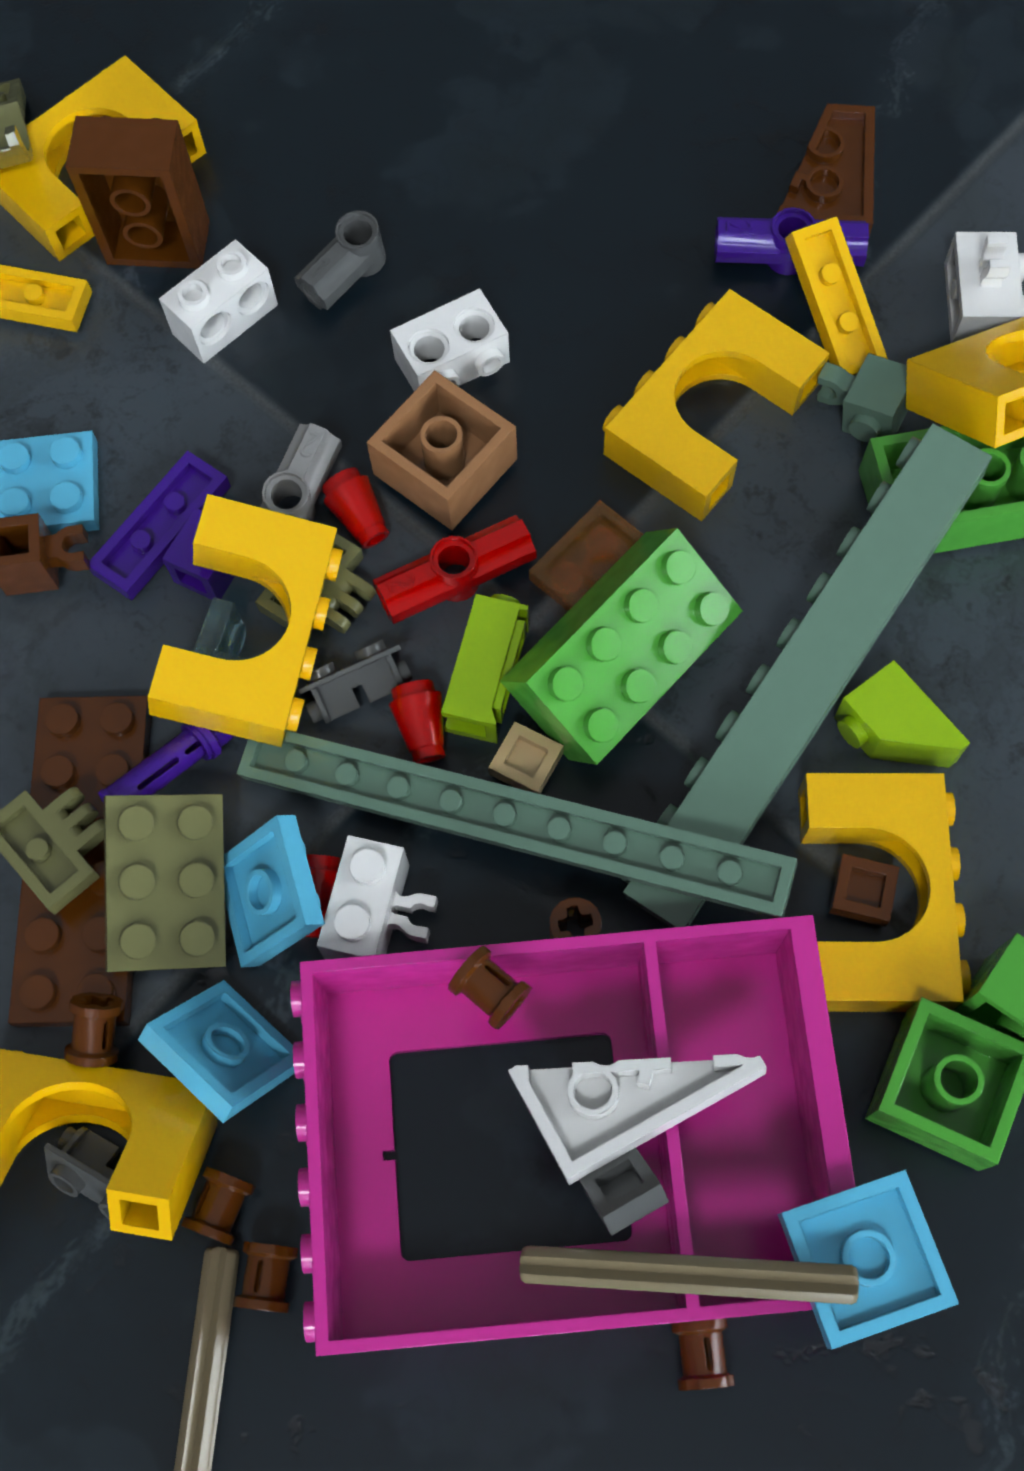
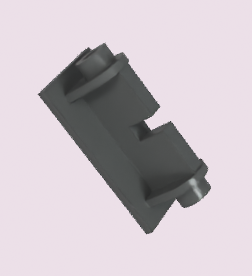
M382 639L353 652L357 662L337 671L334 662H330L313 670L310 681L306 680L307 685L298 688L299 694L309 690L312 693L314 700L306 703L305 706L313 723L324 719V722L328 724L331 720L360 708L352 690L359 685H362L371 703L391 694V689L412 680L411 672L405 660L395 663L391 656L392 653L401 650L400 645L397 644L387 648Z
M69 1126L61 1135L57 1144L58 1148L50 1143L44 1146L48 1178L63 1193L72 1197H77L81 1193L99 1204V1210L109 1219L106 1188L114 1172L109 1166L120 1153L119 1147L85 1126L78 1130Z

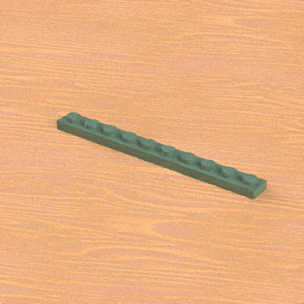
M287 730L282 747L248 739L236 773L244 780L770 918L784 917L798 864L797 858Z

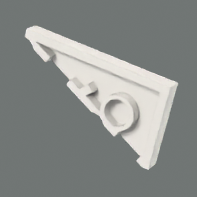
M739 1054L713 1055V1060L671 1062V1057L618 1060L610 1065H599L593 1061L572 1062V1067L531 1070L528 1065H516L509 1069L508 1072L566 1181L571 1185L764 1076L767 1066L761 1056L749 1058Z

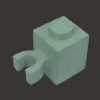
M868 353L857 376H854L842 367L826 362L818 376L817 384L822 385L817 394V401L828 405H843L842 431L851 434L860 441L869 442L870 438L897 434L908 412L906 409L907 365Z

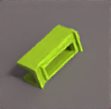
M493 594L491 597L475 595L441 711L442 716L447 717L444 727L445 732L495 744L498 743L496 723L502 724L510 692L500 680L520 660L526 632L529 631L528 605L521 604L517 599L504 594Z

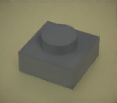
M637 1148L579 1179L586 1196L611 1236L669 1202L660 1181Z

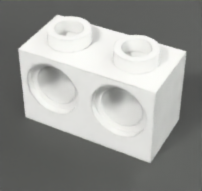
M236 239L159 298L172 334L203 363H206L278 305L268 268Z
M480 288L390 330L394 358L414 391L434 370L459 387L479 376L492 375L503 365L510 362L509 334ZM475 338L480 339V340H477V341H471V339H475ZM429 359H436L433 362H424Z

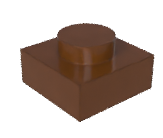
M842 854L838 862L829 913L886 927L891 919L900 867Z

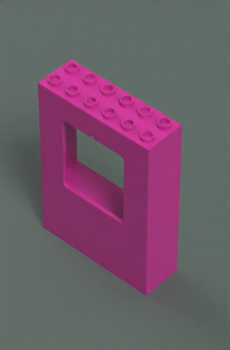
M813 915L300 962V980L291 981L290 999L293 1017H300L302 1023L303 1041L293 1043V1067L296 1079H303L305 1103L296 1104L295 1125L298 1142H306L308 1167L299 1168L298 1196L300 1206L309 1207L311 1228V1233L301 1235L300 1255L303 1274H312L314 1301L304 1302L303 1329L306 1343L315 1342L316 1357L812 1310L810 1302L525 1284L521 1281L519 1273L521 1251L407 1261L403 1258L401 1249L396 1160H384V1152L396 1151L390 1066L391 1058L395 1054L605 1035L611 1041L613 1063L618 1060L671 1057V1062L713 1060V1055L739 1054L749 1058L761 1056L767 1066L764 1076L636 1147L660 1181L669 1200L667 1204L631 1224V1237L626 1241L565 1247L794 1261L777 1214L856 1187ZM481 946H485L491 951L490 959L517 982L525 981L532 987L522 1005L500 1029L493 1028L488 1023L489 1016L464 994L461 993L455 996L448 990V985L455 973L468 957Z

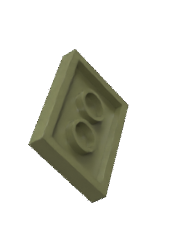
M223 794L104 796L105 972L226 967Z

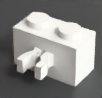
M955 232L944 261L950 343L1024 317V295L1022 293L1024 253H1018L1016 232Z
M350 835L347 836L324 917L325 924L322 925L317 942V948L324 959L386 954L393 929L402 931L411 940L428 944L429 928L415 926L409 921L407 916L397 914L398 911L412 914L418 909H425L436 913L438 905L437 896L423 893L402 896L410 867L404 847Z

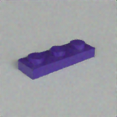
M187 450L90 559L91 573L132 601L163 566V556L193 509L203 510L207 494L223 497L230 489L231 485L228 477Z

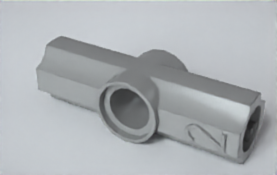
M313 423L299 424L277 472L269 476L263 485V501L260 508L314 521L316 513L315 503L342 448L341 440L332 435L327 429ZM297 496L301 498L300 502L293 508L281 509L277 507L279 502L285 497Z

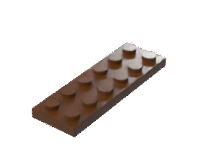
M148 696L54 697L39 699L30 795L42 809L69 788L78 787L85 795V799L77 808L85 803H92L99 812L97 818L83 830L87 829L95 821L104 819V804L98 792L110 786L149 756L152 715H149ZM104 840L84 856L87 862L99 874L100 878L55 915L44 906L22 879L8 1024L14 1027L73 1026L74 1014L69 1011V1000L76 994L96 992L112 994L123 999V1010L119 1016H116V1026L130 1025L134 971L105 972Z

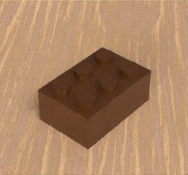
M76 116L65 167L107 265L198 269L203 265L210 221L178 120Z

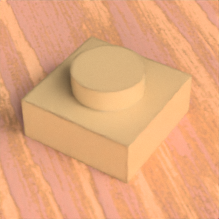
M514 722L488 767L489 775L515 788L541 794L564 753V745Z

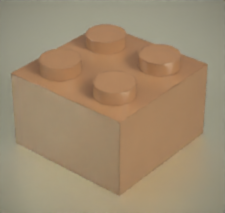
M435 370L366 442L373 474L450 530H453L517 460L516 426Z

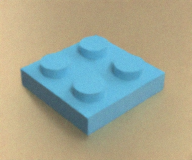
M93 431L0 440V518L39 513L52 535L67 526L82 524L86 531L100 530L98 441Z
M276 815L224 854L225 906L241 968L261 966L325 924L320 898L316 893L306 856V847L301 838L295 815Z
M225 980L146 1024L138 1038V1041L222 1123L294 1074L293 1045Z
M906 1170L777 1214L794 1261L849 1264L857 1268L859 1297L856 1303L850 1305L810 1302L827 1349L832 1350L959 1304Z

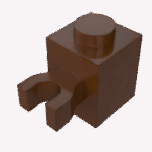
M39 513L0 518V588L6 596L59 589L58 567H64L71 571L90 570L89 559L84 551L68 553L69 549L75 544L89 543L88 533L82 524L67 526L52 535Z

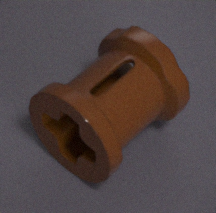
M580 897L561 901L553 909L550 916V939L573 937L570 931H566L567 921L577 920L579 927L584 928V936L598 935L602 930V918L597 907L590 901Z
M481 946L461 965L451 979L448 990L455 996L461 993L464 994L489 1016L488 1023L493 1028L500 1029L522 1005L532 987L525 981L517 982L490 959L491 951L485 946Z
M96 992L80 993L72 996V999L69 1000V1011L74 1014L72 1041L65 1046L64 1059L68 1063L76 1066L97 1068L109 1066L118 1061L119 1048L114 1045L116 1016H119L123 1010V999L112 994Z
M206 1166L203 1177L207 1181L192 1216L184 1217L181 1226L231 1246L235 1238L231 1233L234 1222L245 1196L252 1195L256 1186Z
M244 1241L242 1251L248 1257L242 1293L234 1297L233 1307L289 1313L290 1303L285 1300L290 1263L291 1260L298 1258L299 1248Z
M727 1318L671 1323V1332L678 1335L683 1371V1376L677 1380L679 1391L735 1386L734 1375L727 1372L722 1331L728 1328Z

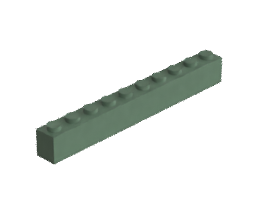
M932 423L922 440L914 436L909 440L896 462V466L902 469L892 485L883 481L877 488L866 508L868 512L872 513V516L862 530L853 526L836 553L843 560L832 576L825 571L819 576L806 599L813 604L802 621L793 617L785 627L776 644L777 647L782 649L779 657L772 667L763 663L756 671L746 688V692L752 695L751 699L741 714L731 710L715 735V739L722 743L710 761L703 756L699 758L684 782V785L691 790L679 808L672 803L668 805L657 821L658 824L744 844L978 486L992 459L990 454ZM621 878V880L628 884L623 891L625 898L670 928L690 926L706 902L702 899Z

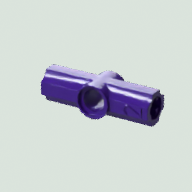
M795 207L779 211L774 218L717 217L714 260L716 263L767 264L771 270L778 274L795 275L797 272L785 237L793 231L825 220H815L809 212ZM839 220L854 265L864 267L867 258L869 223H866V221Z

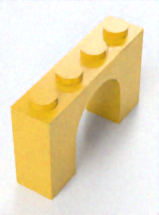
M126 55L26 125L32 147V161L0 169V205L59 262L95 236L79 198L58 179L60 171L67 160L76 116L178 120L191 163L207 153L197 119Z
M729 289L716 304L710 302L704 307L696 320L695 328L686 338L679 336L672 343L662 365L655 372L649 370L642 376L634 390V396L624 407L617 405L609 413L602 427V430L605 432L603 455L702 522L732 487L738 460L685 423L676 407L678 399L688 389L702 382L729 380L751 388L793 416L819 385L817 384L818 376L828 361L830 353Z
M1024 317L907 359L906 409L993 448L1024 437Z
M207 494L193 540V565L242 577L261 584L272 592L281 603L286 614L288 627L282 638L270 650L245 660H225L163 644L148 693L149 715L282 747L286 730L297 732L305 702L304 699L295 697L299 678L310 681L318 649L308 646L312 629L321 631L324 629L331 599L321 596L325 579L336 582L343 550L333 548L337 528Z
M806 773L798 789L801 844H863L884 850L895 857L906 868L914 882L918 899L917 914L912 928L898 938L880 942L817 941L828 1012H906L921 997L954 1010L964 1002V996L970 990L971 973L967 960H960L959 938L964 936L966 917L963 904L955 903L954 881H958L960 877L961 861L958 848L951 847L949 826H953L955 822L956 805L953 793L946 792L944 773Z
M0 1049V1187L18 1153L38 1135L55 1127L72 1123L103 1125L115 1130L127 1140L106 1188L110 1230L172 1241L218 1126L217 1117L174 1077L108 1066L97 1068L82 1067L68 1063L65 1059L29 1054L18 1050Z

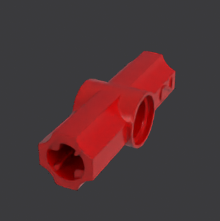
M514 515L466 538L461 536L444 537L435 543L430 554L373 579V585L388 618L395 624L445 600L452 602L467 600L476 593L480 584L535 560L537 553L530 532L523 520ZM455 564L466 567L464 571L457 574H448L444 571L447 567Z

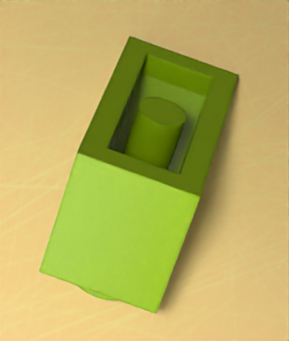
M895 660L846 695L834 716L837 721L838 730L846 742L854 748H861L871 759L949 768L958 761L970 744L967 738Z

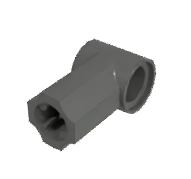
M356 210L342 216L336 224V237L294 277L297 287L304 293L309 302L320 310L323 308L328 310L360 277L374 275L384 266L386 253L378 222L372 214Z

